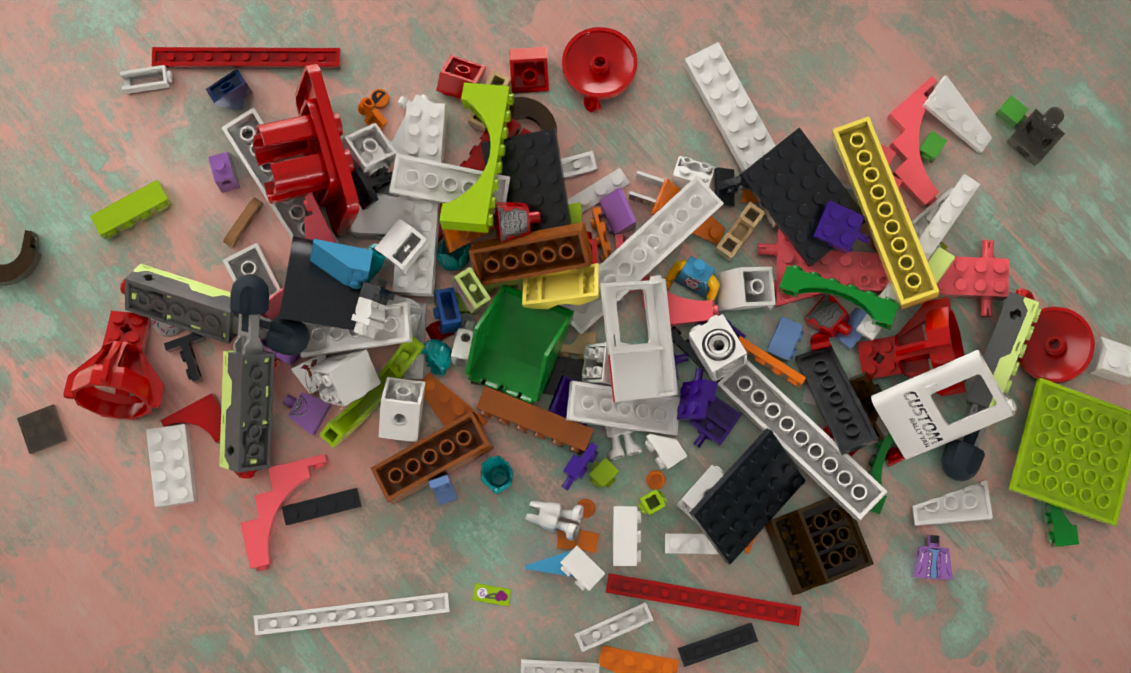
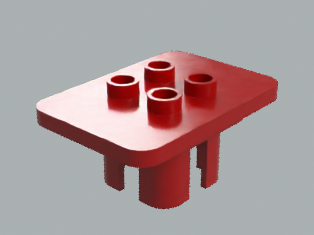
M318 64L304 67L295 93V102L299 116L257 125V135L253 136V148L258 166L270 164L274 181L263 184L269 203L274 204L305 197L306 194L312 192L313 195H316L320 207L325 206L332 231L335 236H339L349 232L359 213L358 196L351 172L354 171V165L349 149L344 150L340 138L343 135L342 122L337 112L333 113L321 70Z

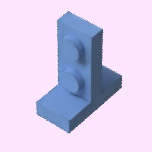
M449 474L428 481L431 489L435 492L439 505L458 499Z

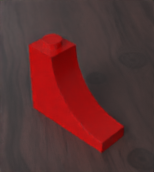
M213 393L160 420L163 427L181 424L199 426L207 431L216 443L220 444L221 404Z

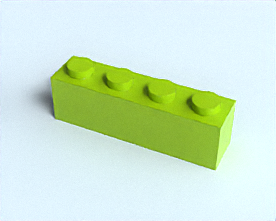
M155 180L90 215V218L99 235L104 239H111L118 235L117 232L122 229L132 228L135 222L139 220L144 221L150 218L152 213L167 209L168 205L172 202L162 183Z

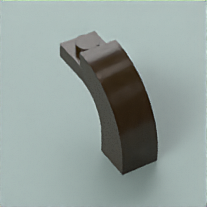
M514 97V103L509 108L512 119L531 120L540 127L541 131L555 128L557 132L556 121L546 106L531 98Z
M25 230L22 248L18 257L8 264H0V286L19 283L30 276L36 269L42 255L35 251V248H38L39 245L38 234Z
M867 372L851 377L849 381L878 437V441L885 439L888 429L876 411L871 399L872 395L882 392L879 384H874Z

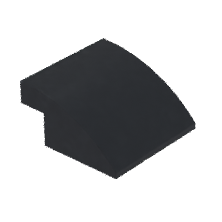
M293 236L279 318L354 330L356 321L351 319L353 314L356 315L355 311L361 289H353L350 286L344 285L311 262L310 256L313 240Z

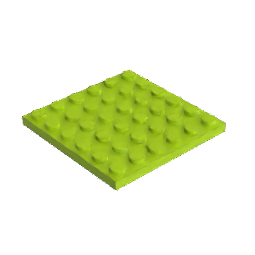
M1038 378L1009 490L1093 520L1117 526L1131 469V410Z

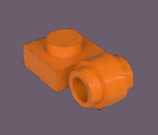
M368 97L360 100L357 108L361 115L366 116L365 123L368 126L376 123L382 131L388 122L377 108L374 109L373 100Z

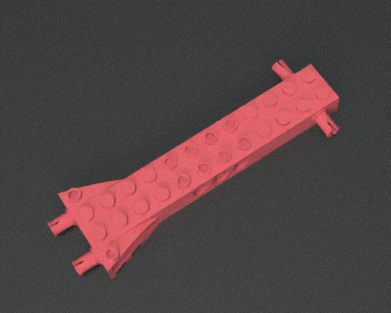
M780 229L776 233L775 244L758 243L757 255L775 256L774 292L776 305L774 308L825 294L804 293L799 294L798 298L779 292V286L787 266H799L805 272H816L822 278L828 280L829 278H834L840 281V284L846 286L851 284L858 287L860 291H872L879 295L889 283L878 253L829 251L816 263L808 267ZM982 240V257L955 256V260L937 284L939 289L938 297L981 300L980 317H993V300H1004L1008 297L1009 259L995 258L994 240Z

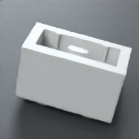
M679 156L671 182L682 190L698 175L709 187L715 167L708 163L692 160L689 157Z
M398 219L375 249L406 273L428 246L429 241L413 227Z
M649 434L645 438L646 442L644 444L650 453H655L657 457L655 461L660 469L664 468L667 471L687 457V454L676 439Z
M578 546L560 562L563 565L560 569L568 577L572 574L577 579L575 584L583 591L585 589L590 591L605 575Z

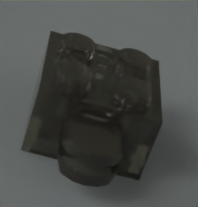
M1052 107L1043 115L1035 109L1006 142L1036 166L1065 134L1058 128L1064 119L1063 111L1058 107Z

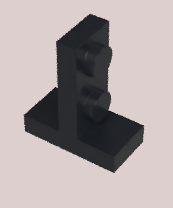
M360 166L354 168L351 175L362 210L368 209L379 200L374 191L391 183L392 172L385 173L384 171L377 174L374 178L372 176L366 178Z
M715 168V194L724 203L721 207H735V194L739 190H749L748 186L740 176L734 177V169Z
M192 333L164 343L165 349L169 353L182 349L180 356L182 361L187 363L188 369H186V374L189 380L196 384L204 381L192 345L206 341L205 336Z

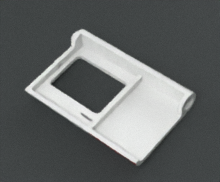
M661 275L650 276V280L600 284L613 402L678 395L666 279H662ZM641 289L644 293L649 341L644 344L622 345L615 293L616 291Z

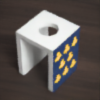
M641 171L636 173V179L662 187L665 180ZM632 191L629 193L630 200L654 207L656 199Z

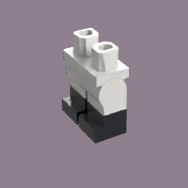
M364 282L356 306V315L353 314L351 319L356 321L353 332L374 339L377 329L383 330L384 324L382 322L385 320V309L388 299L394 300L396 293Z

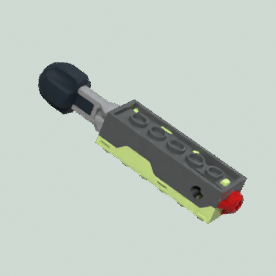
M144 264L138 265L120 284V291L122 294H125L126 311L226 344H230L238 335L239 314L230 310L231 292ZM279 315L273 320L261 316L259 318V338L266 339V345L272 351L294 356L307 348L310 335L308 328L303 322L279 318Z
M254 274L238 277L232 285L230 310L239 314L238 337L233 343V350L223 351L219 466L233 471L239 478L243 479L252 478L257 470L270 468L275 353L264 351L263 344L259 340L260 314H265L269 310V288L261 277Z
M1023 288L1017 289L1015 293L1009 292L983 356L1003 394H1008L1013 382L1010 380L1011 375L1015 376L1020 364L1017 362L1018 357L1023 358L1027 347L1024 342L1025 340H1030L1034 327L1031 325L1033 322L1037 323L1042 310L1038 308L1040 302L1035 301L1032 292ZM1014 315L1019 316V317L1016 318V320H1013V319L1011 318V317H1014ZM981 375L975 376L966 398V404L971 406L968 416L997 404ZM987 427L946 444L941 464L943 471L948 477L956 481H966L977 474L985 457V453L979 448V445Z

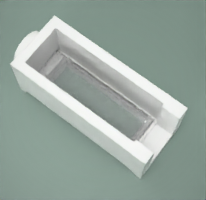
M165 65L120 72V76L124 79V86H121L126 95L171 88L170 82H173L172 72Z

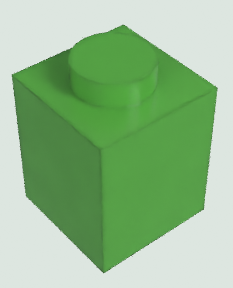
M1011 95L995 114L1013 128L1016 124L1021 125L1026 120L1027 116L1025 114L1029 109Z
M931 130L919 148L921 160L933 163L948 140Z

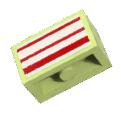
M471 267L457 274L451 280L452 285L471 314L490 302V296Z

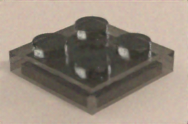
M54 404L17 418L29 454H34L68 441Z

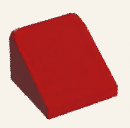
M439 321L433 322L426 327L431 340L443 341L454 335V332L441 334Z

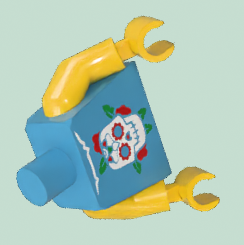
M692 256L688 260L676 261L667 273L668 277L663 278L666 279L667 291L670 290L673 284L672 280H674L678 284L707 298L706 301H714L720 287V283L715 276V269L707 265L703 260Z

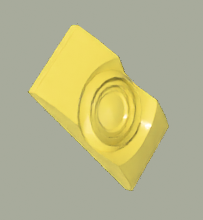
M598 263L591 264L589 267L523 278L522 305L524 308L550 309L560 304L582 305L599 298Z

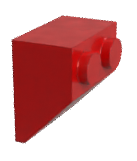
M547 47L509 49L512 93L549 91Z
M450 55L440 71L436 91L461 100L464 83L480 84L486 66Z

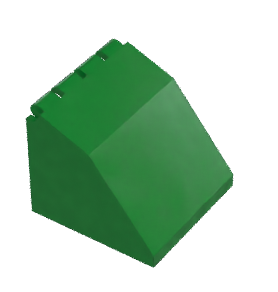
M503 284L474 328L465 374L469 375L468 380L481 384L483 379L486 380L484 386L499 391L503 387L502 393L514 398L522 394L520 400L533 405L534 402L540 400L550 379L575 311L559 305L550 309L524 308L522 305L523 291Z

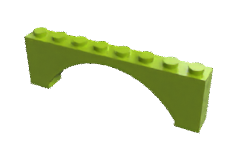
M464 83L461 98L463 107L472 111L486 127L491 141L490 156L484 172L469 190L449 203H442L439 221L442 229L488 233L489 227L493 226L494 221L492 209L496 208L497 203L495 191L499 190L500 185L498 173H502L501 156L505 155V145L503 144L504 139L508 138V127L506 126L507 122L511 120L509 108L514 103V94L511 93L509 86Z

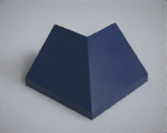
M238 69L206 88L216 106L242 110L245 98L253 93Z

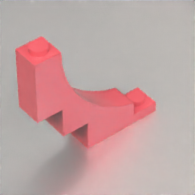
M932 76L887 117L902 133L889 146L904 162L892 174L902 180L900 186L921 208L925 205L929 207L937 200L935 196L939 193L926 174L919 151V130L926 110L923 104L928 99L927 96L935 89L934 85L937 82Z
M313 193L306 194V200L303 203L307 211H312V214L304 217L305 238L337 243ZM284 286L269 297V310L263 314L265 318L268 317L273 320L280 314Z
M615 234L616 250L627 240L625 235ZM647 274L640 281L650 280V275ZM629 290L627 293L642 292L643 308H645L643 290ZM667 291L671 327L707 323L708 319L712 316H719L718 305H715V302L712 300H690Z
M326 454L268 468L273 491L254 495L259 518L240 523L250 569L256 568L258 572L268 569V565L273 564L271 538L278 513L288 497L304 482L312 478L310 467H313V470L325 467L324 464L329 463Z

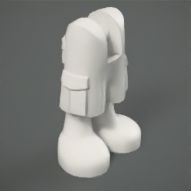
M604 426L606 438L611 439L612 442L611 450L607 454L609 461L618 460L625 456L619 436H623L627 456H634L643 452L642 447L636 444L631 436L634 430Z
M530 501L529 506L540 510L538 516L527 513L525 518L527 521L552 532L558 529L564 531L568 540L574 541L576 539L579 525L559 521V518L562 517L576 523H581L584 512L582 505H576L573 510H565L563 505L559 503Z

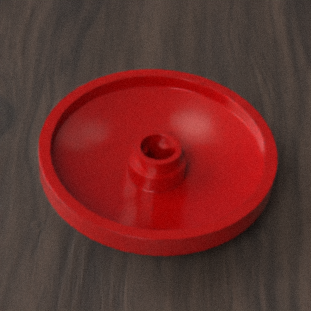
M606 27L589 28L576 34L566 45L562 56L563 75L568 85L584 97L596 100L613 98L624 92L633 82L637 72V54L630 40L622 33Z
M1064 307L1043 308L1037 323L1033 322L1031 325L1034 327L1030 340H1025L1024 344L1027 347L1023 358L1018 357V361L1022 368L1035 379L1042 378L1056 384L1071 381L1080 376L1093 359L1095 351L1093 332L1087 321L1073 310Z

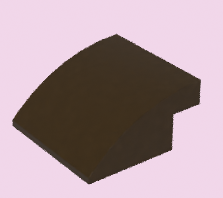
M831 496L771 519L765 526L793 596L828 584L874 564L857 521Z

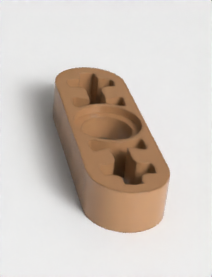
M255 197L251 199L225 236L223 242L233 248L261 210L263 202Z

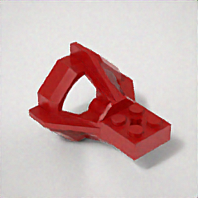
M947 297L924 302L898 334L873 339L872 341L857 342L862 373L867 372L872 380L905 375L912 379L930 371L928 359H930L932 367L935 369L965 356L958 322L954 310L951 308L950 299ZM926 323L927 340H925L922 325ZM878 354L884 356V359L881 360L882 363L876 361ZM966 379L935 393L941 396L965 393Z
M111 310L102 348L68 375L63 393L64 398L75 399L78 406L102 417L135 420L150 414L152 408H160L165 387L144 355L151 319L131 312ZM94 386L116 388L115 394L102 391Z

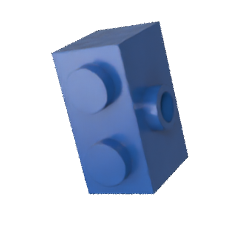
M454 287L435 290V308H433L434 318L439 321L441 334L457 332L458 328H461L462 320Z

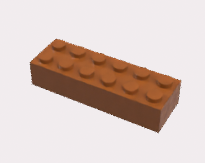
M584 222L532 231L529 235L506 242H500L498 238L473 242L469 249L475 275L482 285L589 267L593 260Z
M487 386L484 387L476 407L480 411L479 414L483 417L491 419L493 416L498 418V423L506 426L513 424L518 431L527 433V431L533 432L534 437L543 441L545 438L552 440L551 444L561 448L563 445L570 447L569 451L578 455L586 451L594 432L592 428L566 420L562 416Z
M471 411L371 467V470L387 502L395 504L429 485L428 481L453 472L494 449V446L478 415Z

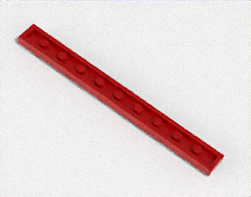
M152 47L151 65L152 67L165 65L166 67L304 68L305 66L318 64L319 68H340L341 49Z
M611 573L608 574L605 592L799 626L802 609L801 606Z

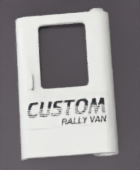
M979 350L871 396L876 411L902 455L907 460L1014 416L1015 410H1017L1014 401L1004 396ZM981 375L997 404L948 424L931 394L972 376Z

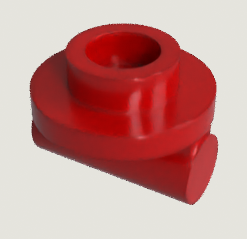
M584 97V106L587 111L598 112L603 109L599 100Z
M816 333L810 339L812 351L831 346L829 337L825 333Z
M897 447L890 448L885 457L888 467L905 460L900 449Z

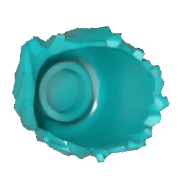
M442 239L437 253L440 265L449 271L463 269L469 261L470 243L448 253L445 240Z
M432 339L426 341L423 344L425 348L420 353L427 354L425 362L429 364L426 367H431L430 372L435 375H445L446 370L451 364V348L441 340Z
M500 455L487 457V460L481 464L480 480L485 486L492 489L494 494H499L506 490L513 482L511 465Z

